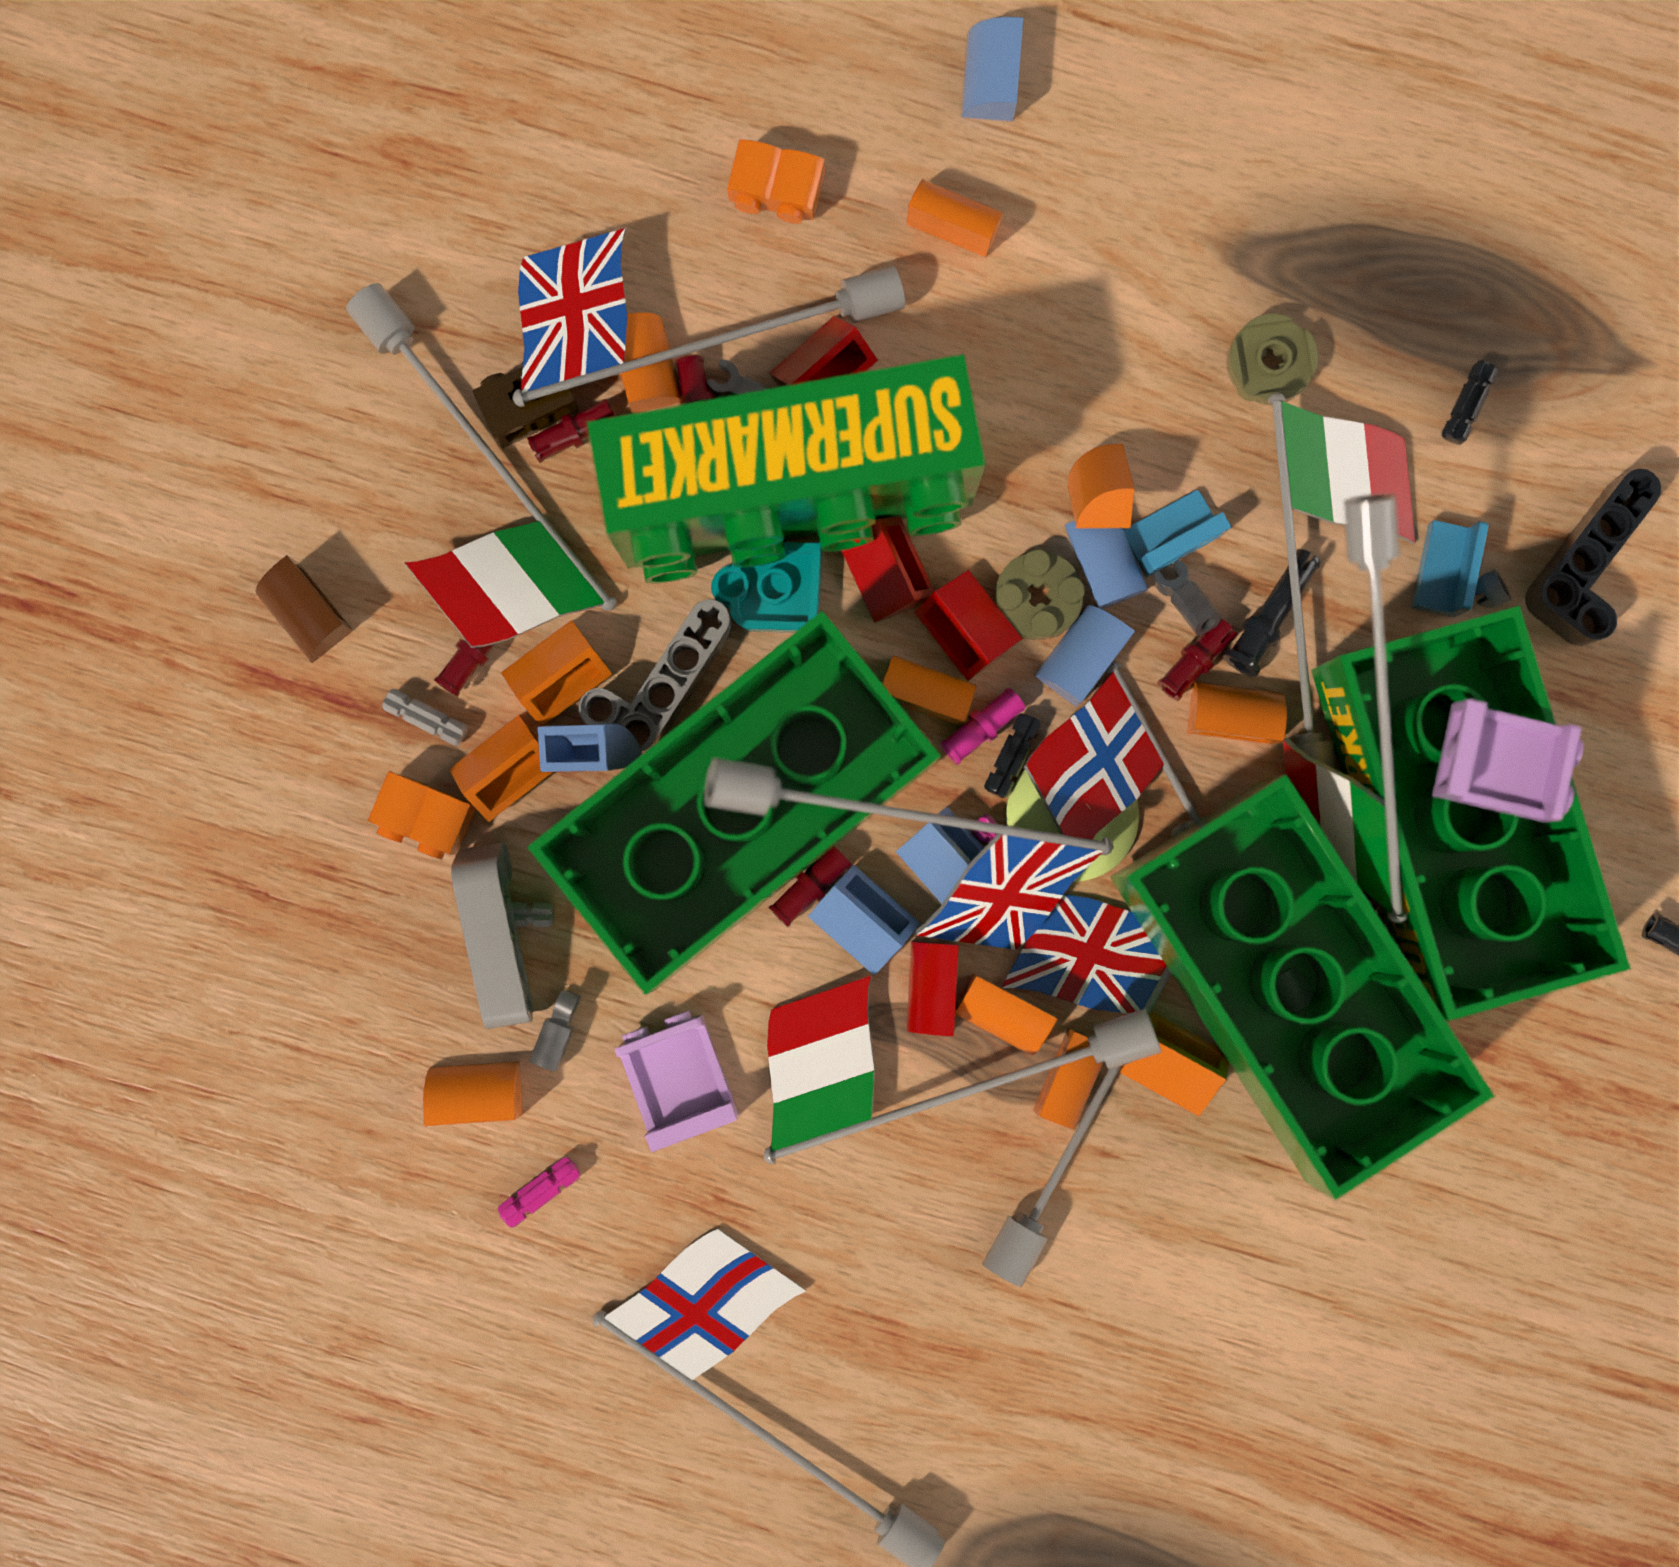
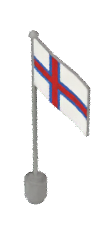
M717 1228L686 1247L638 1294L607 1315H605L607 1312L603 1310L594 1314L593 1324L596 1328L599 1324L877 1520L874 1531L879 1534L877 1545L908 1567H932L945 1544V1539L938 1535V1529L902 1503L895 1510L888 1506L883 1513L694 1380L733 1353L776 1309L795 1296L806 1292L807 1290Z

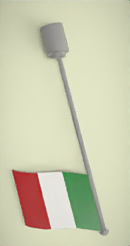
M374 283L355 294L348 302L346 311L381 354L391 352L393 355L400 352L404 354L537 520V522L490 533L441 556L414 562H404L405 566L471 648L485 647L508 641L560 616L601 606L605 611L613 610L617 604L616 598L612 597L610 599L409 348L413 341L411 335L414 332L415 326L380 283Z
M1273 393L1268 398V404L1273 406L1305 734L1296 735L1297 744L1295 745L1313 759L1337 770L1334 740L1324 741V732L1314 733L1292 510L1328 523L1345 525L1344 500L1362 495L1393 494L1396 496L1398 537L1414 544L1415 535L1405 438L1375 425L1323 417L1284 402L1286 399L1281 393Z
M1371 494L1344 500L1348 561L1358 563L1359 570L1369 571L1385 801L1354 778L1313 759L1299 749L1289 738L1283 739L1287 777L1359 888L1389 911L1388 917L1392 922L1401 923L1407 918V912L1402 911L1380 584V570L1390 567L1389 560L1399 557L1397 509L1395 495Z
M871 975L771 1009L768 1022L767 1051L774 1106L771 1147L766 1148L764 1151V1159L769 1164H776L777 1158L1092 1055L1096 1063L1105 1061L1108 1069H1112L1161 1053V1047L1147 1008L1094 1025L1096 1035L1088 1037L1089 1047L873 1117L875 1063L868 1015Z

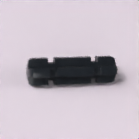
M1479 360L1473 365L1467 377L1469 381L1467 384H1464L1450 414L1452 418L1450 421L1447 420L1442 431L1443 439L1456 445H1461L1467 440L1473 428L1472 422L1476 421L1490 391L1489 386L1493 385L1498 374L1496 365L1484 360Z
M1021 713L1018 715L1012 727L1015 733L1013 736L1008 735L994 764L997 770L995 774L990 772L984 784V788L989 793L1000 798H1007L1014 785V782L1011 780L1013 776L1018 777L1033 746L1030 743L1031 738L1036 740L1042 728V723L1038 719L1028 714Z

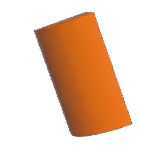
M922 179L908 205L906 225L987 257L1002 222L1004 212Z
M643 312L627 314L624 363L670 349L664 323L659 315ZM673 358L621 373L627 400L633 414L677 404L682 397Z
M1107 444L1093 448L1074 463L1067 479L1076 528H1130L1135 488L1124 445Z
M571 620L503 670L501 674L518 701L540 726H544L579 700L587 691L592 690L611 676L612 672Z
M895 655L891 659L882 683L900 706L962 727L966 720L977 686L976 684Z
M1197 681L1193 683L1187 734L1276 745L1285 739L1287 707L1283 693Z
M517 715L449 769L462 794L488 822L552 773L541 772L538 736L520 715Z
M972 974L955 1006L956 1016L1031 1056L1035 1055L1043 1045L1057 1021V1018L974 974Z
M1151 1011L1149 1016L1162 1052L1124 1064L1121 1067L1120 1073L1193 1114L1200 1116L1227 1080L1229 1062L1220 1048Z
M1067 1028L1056 1057L1089 1047L1088 1037ZM1092 1055L1050 1069L1033 1111L1039 1117L1075 1130L1104 1061L1096 1063Z
M520 1061L430 1067L426 1074L423 1093L424 1126L516 1120L523 1115Z

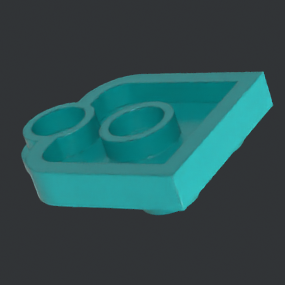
M784 542L786 557L767 565L738 568L734 567L732 562V565L721 568L714 575L711 583L713 597L716 601L721 602L726 608L730 609L733 620L747 631L795 633L820 612L823 553L820 543Z

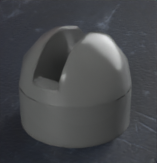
M1496 569L1478 578L1475 596L1482 593L1485 595L1477 602L1480 606L1494 608L1511 601L1510 593Z

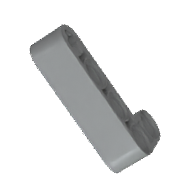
M713 599L698 602L692 608L631 704L606 689L594 688L587 691L581 697L579 702L581 719L587 725L618 724L628 730L636 723L647 724L650 728V736L644 744L640 745L642 754H644L666 735L728 639L732 630V621L727 608L721 602ZM716 613L718 614L717 618L721 627L719 629L710 627L707 630L703 639L709 647L704 649L696 639L689 636L691 633H694L699 639L705 629L701 619L704 616L712 618ZM685 649L695 650L699 654L697 665L690 670L678 669L675 664L677 655ZM661 686H669L674 690V700L665 708H657L652 704V694ZM600 699L611 701L612 713L610 717L602 722L594 721L591 717L592 705Z
M505 842L460 849L451 866L452 883L483 1024L486 1029L532 1022V999L508 889L512 879V869L507 845Z

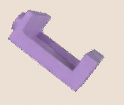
M1470 699L1452 704L1432 796L1540 822L1561 820L1563 814L1569 810L1573 800V788L1569 785L1573 768L1578 765L1583 753V741L1579 739L1581 726L1573 724L1557 726L1486 709L1487 703Z
M690 1011L677 1014L664 1020L665 1029L651 1034L647 1026L622 1035L624 1044L614 1049L616 1056L622 1060L647 1129L645 1137L651 1153L734 1122L739 1117L703 1015L692 1018Z

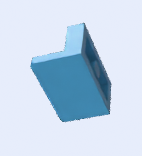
M1196 490L1131 525L1130 528L1124 530V533L1140 568L1147 578L1173 564L1176 560H1180L1222 537L1231 528V525L1223 512L1213 516L1203 496Z
M1436 520L1428 524L1411 608L1453 618L1471 610L1489 523L1479 521L1469 528Z

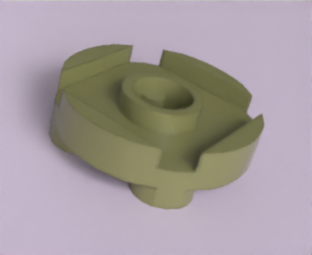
M1266 314L1252 319L1236 334L1228 350L1227 369L1232 383L1237 387L1238 393L1243 399L1272 405L1268 404L1269 396L1273 393H1281L1286 399L1284 402H1288L1308 386L1318 366V349L1312 334L1306 328L1302 330L1299 325L1292 322V318L1286 315ZM1268 349H1272L1275 356H1282L1283 362L1277 365L1276 370L1269 369L1268 365H1264L1262 362V358L1266 356Z
M1033 550L1016 557L1004 568L996 583L995 602L1023 639L1044 640L1063 634L1076 621L1082 609L1085 588L1079 578V574L1067 560L1054 553ZM1031 586L1035 588L1046 587L1049 590L1047 597L1051 600L1050 603L1046 606L1040 602L1036 607L1032 606L1029 603L1032 595L1027 591L1028 588Z

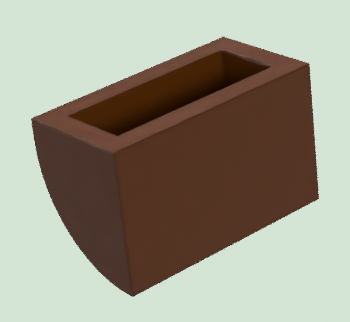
M288 555L277 562L262 577L256 587L257 596L311 663H314L354 631L301 564Z

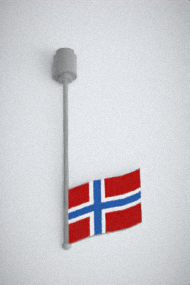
M1112 662L1106 669V675L1109 676L1088 702L1045 737L1024 765L1061 835L1092 840L1102 828L1138 799L1161 768L1165 771L1191 821L1196 822L1201 819L1121 675L1119 669L1122 666L1117 662ZM1297 966L1276 976L1275 989L1286 1011L1291 1013L1302 1010L1311 1002L1314 994Z

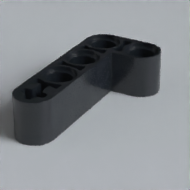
M1636 469L1607 485L1525 594V604L1529 612L1564 640L1575 646H1584L1608 638L1617 626L1615 610L1605 600L1591 591L1590 588L1658 501L1661 495V484L1659 478L1653 472L1647 469ZM1629 496L1633 500L1632 502L1624 506L1620 504L1626 501L1629 498ZM1601 518L1610 524L1611 536L1604 534L1601 530ZM1575 552L1580 554L1585 561L1584 571L1578 569L1574 564L1573 555ZM1548 587L1555 589L1558 593L1559 603L1557 606L1553 605L1547 598ZM1584 613L1589 615L1594 622L1593 633L1588 632L1583 626L1582 619Z

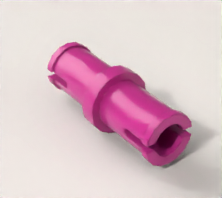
M1007 687L1001 695L980 712L975 709L969 714V721L946 740L940 742V746L946 755L956 765H959L966 756L983 742H992L998 737L996 732L1017 714L1023 712L1026 707L1020 697L1011 688Z

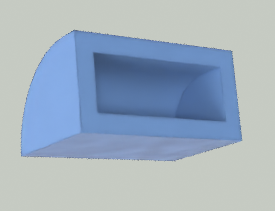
M990 18L978 22L970 28L967 38L961 117L1013 121L1018 95L1023 18Z
M1075 521L1065 524L1067 535L1098 608L1106 609L1149 590L1123 528H1076Z
M1087 605L1034 676L1077 707L1082 703L1135 631L1110 613L1098 607Z
M618 724L537 727L541 772L624 769L642 755L641 748L634 735L628 729Z
M945 807L938 814L956 817L948 807ZM928 822L901 846L896 853L942 904L967 866L984 847L966 828Z
M854 864L808 915L815 924L874 976L904 945L920 925L912 915Z

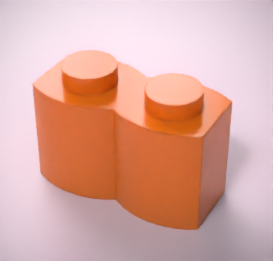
M739 139L727 186L729 201L735 203V208L742 212L759 214L760 210L773 211L777 213L779 219L792 224H800L802 220H814L826 172L825 159L807 152L780 149L763 142Z
M388 771L367 821L379 826L376 832L378 835L402 843L404 836L419 842L418 851L442 860L445 853L457 855L476 808L466 800L402 774Z

